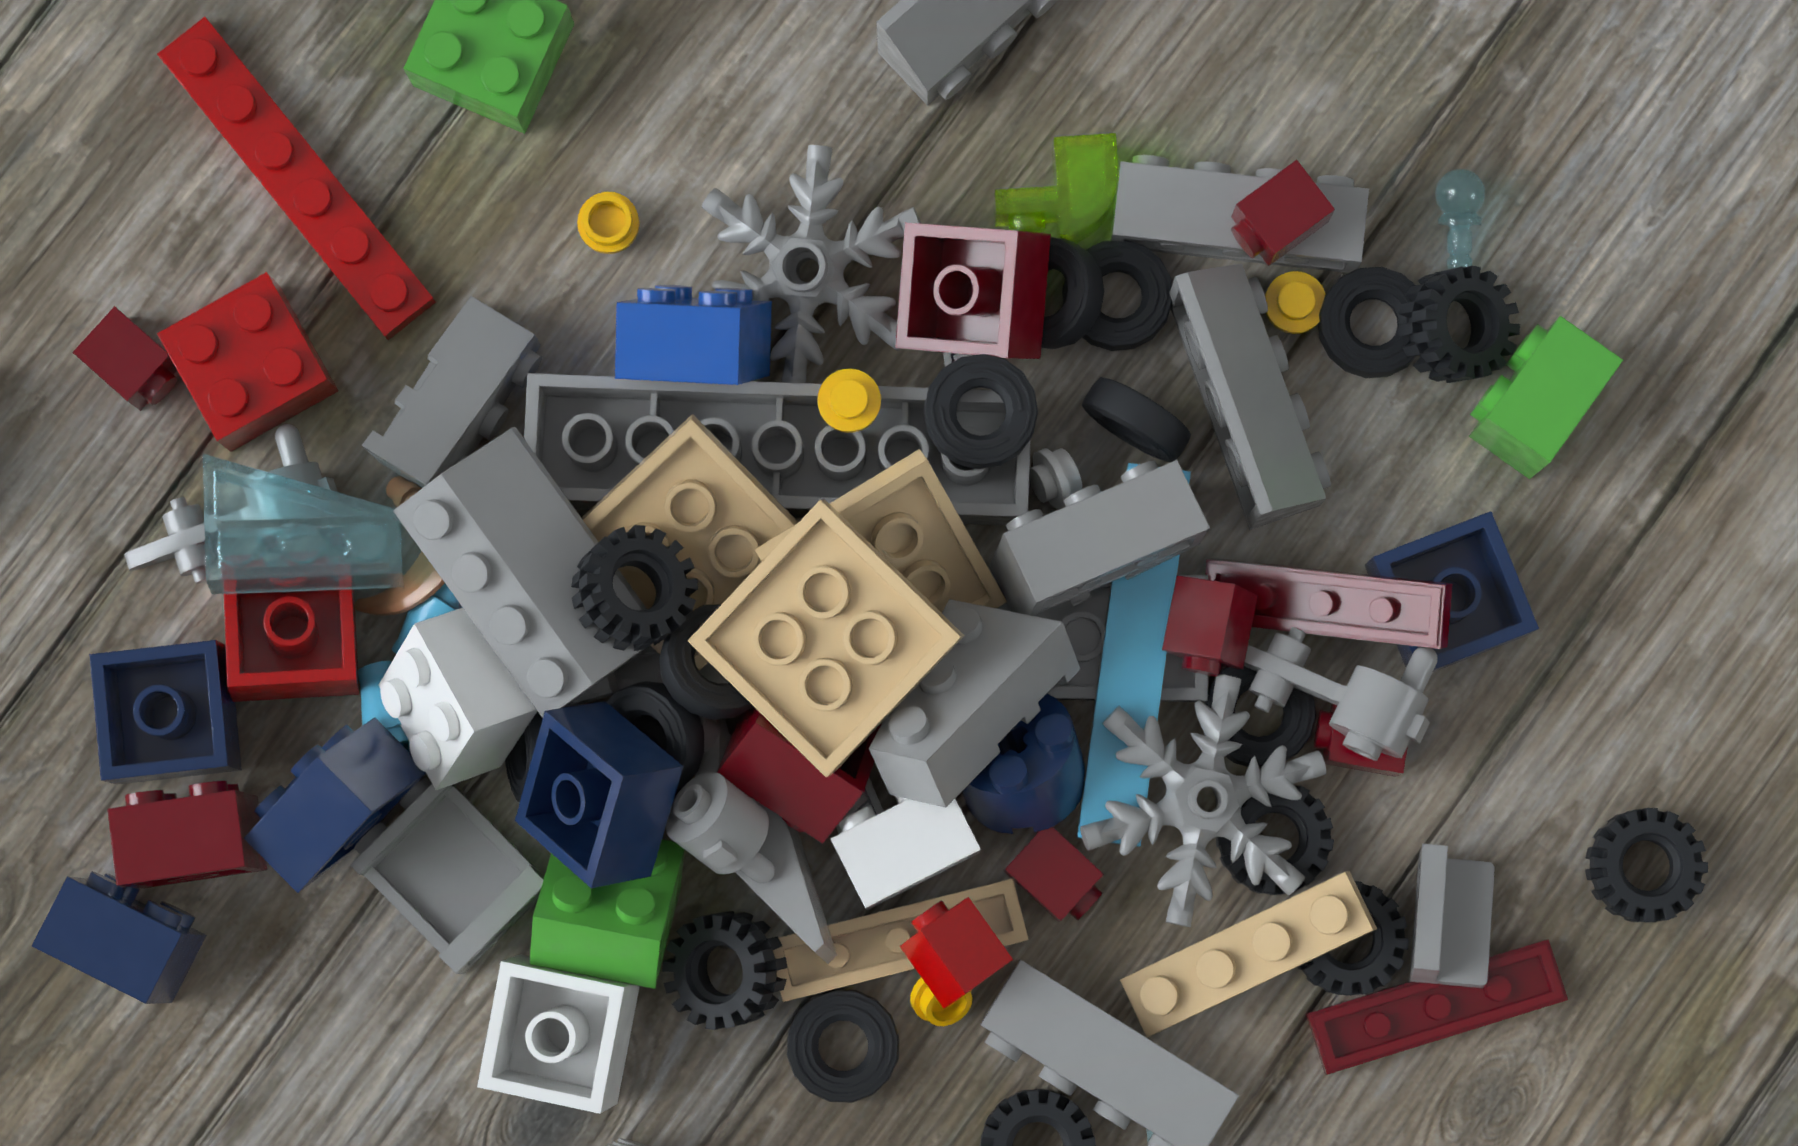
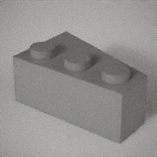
M471 296L428 354L427 359L430 360V363L415 387L412 389L405 385L395 399V405L401 409L384 436L372 430L362 446L379 463L423 488L441 473L471 455L483 437L489 441L495 437L509 413V409L503 406L516 385L521 388L527 385V373H536L541 363L542 356L536 353L541 346L539 340L529 330Z
M1154 460L1142 463L1125 472L1121 476L1123 483L1102 492L1098 485L1088 486L1068 496L1063 501L1066 507L1044 516L1041 509H1035L1007 523L1008 532L1003 534L989 567L1007 601L1006 603L1010 611L1036 616L1037 613L1068 600L1071 601L1073 606H1076L1092 598L1089 591L1124 576L1129 580L1199 545L1210 527L1178 461L1175 460L1159 468Z
M949 599L942 614L965 636L888 715L869 747L889 794L946 808L1000 753L998 743L1020 720L1028 724L1041 711L1038 702L1060 679L1068 683L1079 672L1080 666L1063 622Z

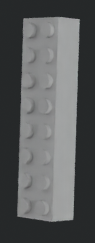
M527 373L524 439L575 510H590L684 421L694 414L794 518H803L819 500L825 499L830 504L918 449L921 450L929 461L963 524L1007 525L1014 518L1028 512L1030 441L1018 456L1001 466L975 469L956 464L938 451L927 433L924 405L929 388L878 386L881 394V408L875 421L864 430L845 433L830 427L823 420L819 412L817 398L822 384L750 381L740 385L615 379V376ZM971 389L962 395L956 407L957 420L962 428L971 434L979 436L988 435L998 430L1004 422L1006 415L1003 400L993 390Z

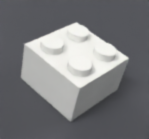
M463 608L415 623L378 684L386 711L391 717L398 718L401 722L400 726L410 742L411 756L416 766L427 773L435 790L501 767L537 713L534 705Z
M895 796L898 805L878 815L875 814L870 805L841 820L838 826L842 833L831 838V841L866 910L979 854L981 849L956 799L945 808Z
M517 955L501 961L477 1087L599 1114L617 1105L640 986L530 965V957L524 955Z

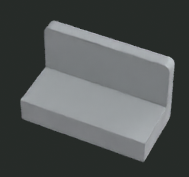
M1422 844L1418 858L1410 981L1483 988L1488 981L1495 867L1491 862L1447 858L1448 846Z

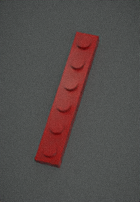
M203 17L157 53L158 57L387 340L391 339L436 303L427 289L206 17Z

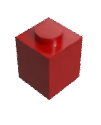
M969 897L950 910L942 900L911 921L918 933L900 945L904 954L943 1009L1013 960Z

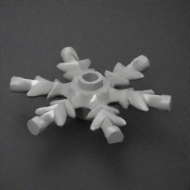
M808 145L806 179L794 173L789 177L791 187L801 206L788 205L789 210L801 222L798 230L791 236L776 234V222L773 212L765 223L763 222L758 204L751 194L745 196L743 208H741L719 189L714 188L702 204V208L729 226L719 232V240L731 243H750L742 255H751L764 251L769 259V270L762 278L746 271H740L745 284L718 280L713 282L712 287L713 289H753V300L768 301L769 298L778 297L788 303L791 314L774 327L780 330H787V332L776 343L770 353L772 361L785 357L782 375L783 383H806L807 359L817 365L823 364L822 352L812 333H825V331L812 315L815 308L824 302L837 305V316L840 326L848 316L850 317L856 337L862 345L868 343L870 332L872 331L896 351L901 349L895 348L897 320L885 313V311L896 305L895 299L886 296H863L871 284L864 283L849 287L844 280L843 272L852 260L866 267H873L868 254L885 258L900 257L902 254L901 250L892 242L904 238L905 222L921 223L915 208L912 207L883 222V209L878 206L869 214L859 232L851 220L844 240L832 241L828 239L824 234L822 224L834 217L839 210L826 209V207L835 198L844 183L842 178L827 181L832 148L828 146ZM808 260H815L819 264L818 274L811 282L802 281L799 274L800 267Z
M1222 674L1216 676L1211 708L1199 700L1195 703L1196 715L1204 735L1191 733L1192 739L1202 751L1199 759L1192 764H1183L1176 760L1177 742L1175 738L1164 747L1161 730L1154 716L1147 718L1143 730L1124 709L1117 706L1102 723L1112 734L1128 746L1118 751L1116 758L1125 763L1148 766L1142 772L1140 778L1162 777L1166 783L1167 791L1164 798L1156 804L1144 796L1136 794L1140 808L1118 801H1107L1105 807L1112 814L1113 818L1081 826L1080 831L1086 849L1090 851L1121 839L1120 854L1125 856L1133 851L1146 832H1148L1150 842L1153 845L1163 825H1171L1178 828L1183 836V845L1168 852L1165 857L1179 861L1161 877L1157 885L1159 890L1174 888L1166 922L1170 924L1191 927L1196 893L1207 901L1212 899V888L1203 866L1217 868L1216 863L1205 850L1207 844L1215 837H1224L1231 840L1232 863L1243 853L1248 876L1254 885L1260 883L1264 871L1287 895H1290L1305 879L1302 873L1279 855L1292 847L1291 842L1283 838L1259 835L1268 823L1245 824L1241 816V807L1251 797L1265 806L1271 807L1268 793L1289 800L1301 799L1302 794L1294 786V783L1326 775L1324 759L1319 751H1314L1286 762L1287 748L1282 745L1274 750L1261 769H1259L1257 759L1254 756L1249 763L1245 776L1231 774L1226 769L1224 756L1239 749L1242 744L1228 740L1246 724L1250 717L1247 711L1233 713L1241 684V679ZM1202 788H1210L1215 794L1216 807L1210 812H1206L1198 806L1197 795Z

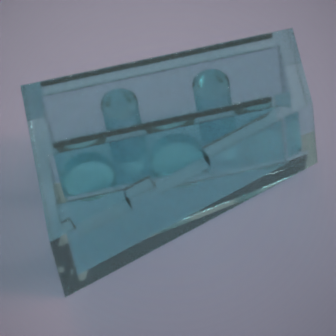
M203 454L205 574L211 594L404 587L402 523L393 512L395 508Z

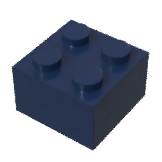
M1491 511L1373 556L1365 564L1368 575L1453 584L1448 647L1443 649L1432 648L1437 654V664L1433 672L1523 638L1539 629ZM1396 644L1404 665L1407 667L1413 652L1418 646Z
M217 640L89 654L101 781L118 785L242 770L236 705L232 701L227 687L226 644Z
M605 701L545 710L515 821L590 888L651 877L683 766Z
M373 718L356 731L345 725L323 747L317 744L293 766L290 772L295 778L286 788L280 785L256 807L254 813L261 820L244 839L299 893L355 851L354 848L361 838L375 825L384 820L426 772L416 766L411 753L376 718Z
M91 871L88 879L67 876L32 947L145 1004L173 1002L207 935L191 928L196 917L164 901H161L159 904L148 900L144 904L135 899L140 890L139 888L117 886L115 876L105 873L103 876Z

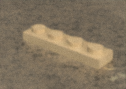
M1346 871L1122 978L1120 981L1146 1037H1150L1377 930V927L1350 871Z
M1009 879L830 924L828 928L837 956L829 964L819 957L796 933L779 937L782 947L773 950L775 959L786 957L787 968L777 970L776 976L787 979L784 990L780 991L782 1001L786 1002L915 969L900 948V945L918 933L911 921L941 900L950 910L969 897L1003 946L1029 940L1014 880Z

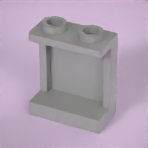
M426 777L418 782L400 801L399 804L405 811L388 828L380 822L361 838L354 848L360 856L350 866L359 875L366 877L440 952L438 956L456 974H465L537 902L544 875L454 784L435 790L432 782Z

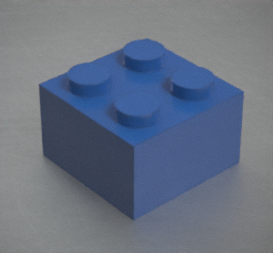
M655 285V288H638L637 299L617 302L615 379L740 385L770 376L772 301L753 300V289L715 288V291H699L698 298H692V286Z

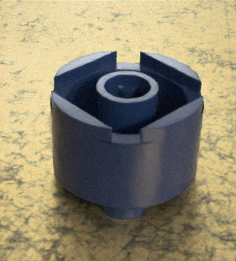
M1048 693L1038 702L1041 711L1028 724L1020 720L998 743L1000 753L962 791L971 814L981 824L996 832L1014 834L1012 828L1033 827L1034 832L1049 829L1064 820L1076 808L1083 796L1085 762L1072 719L1063 704Z

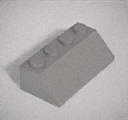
M900 0L876 22L878 54L928 106L939 95L945 100L954 96L972 77L968 69L984 54L990 59L998 56L1016 38L1017 32L1013 29L1030 13L1035 18H1039L1058 0Z
M1242 264L1190 271L1175 276L1169 292L1172 299L1171 311L1249 530L1319 507L1326 499L1323 489L1331 487L1329 473L1320 452L1310 454L1302 432L1310 428L1308 415L1300 395L1295 393L1289 396L1281 373L1289 370L1287 356L1278 335L1268 337L1260 314L1268 312V306L1258 278L1247 279Z
M516 427L504 432L441 473L393 510L542 718L545 710L569 706L643 651H634L633 644L624 651L614 649L615 638L609 637L604 643H601L594 638V635L600 628L594 622L587 628H584L579 621L586 613L584 607L576 609L573 607L572 597L579 592V588L571 587L572 578L580 570L577 567L580 560L598 543V540ZM617 569L613 578V588L618 598L633 610H646L645 605L619 569Z

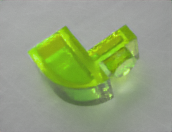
M1116 133L1054 137L1052 145L1054 186L995 190V227L1009 226V230L1040 233L1046 230L1047 223H1057V238L1067 239L1075 243L1092 235L1109 215L1118 186L1119 171Z

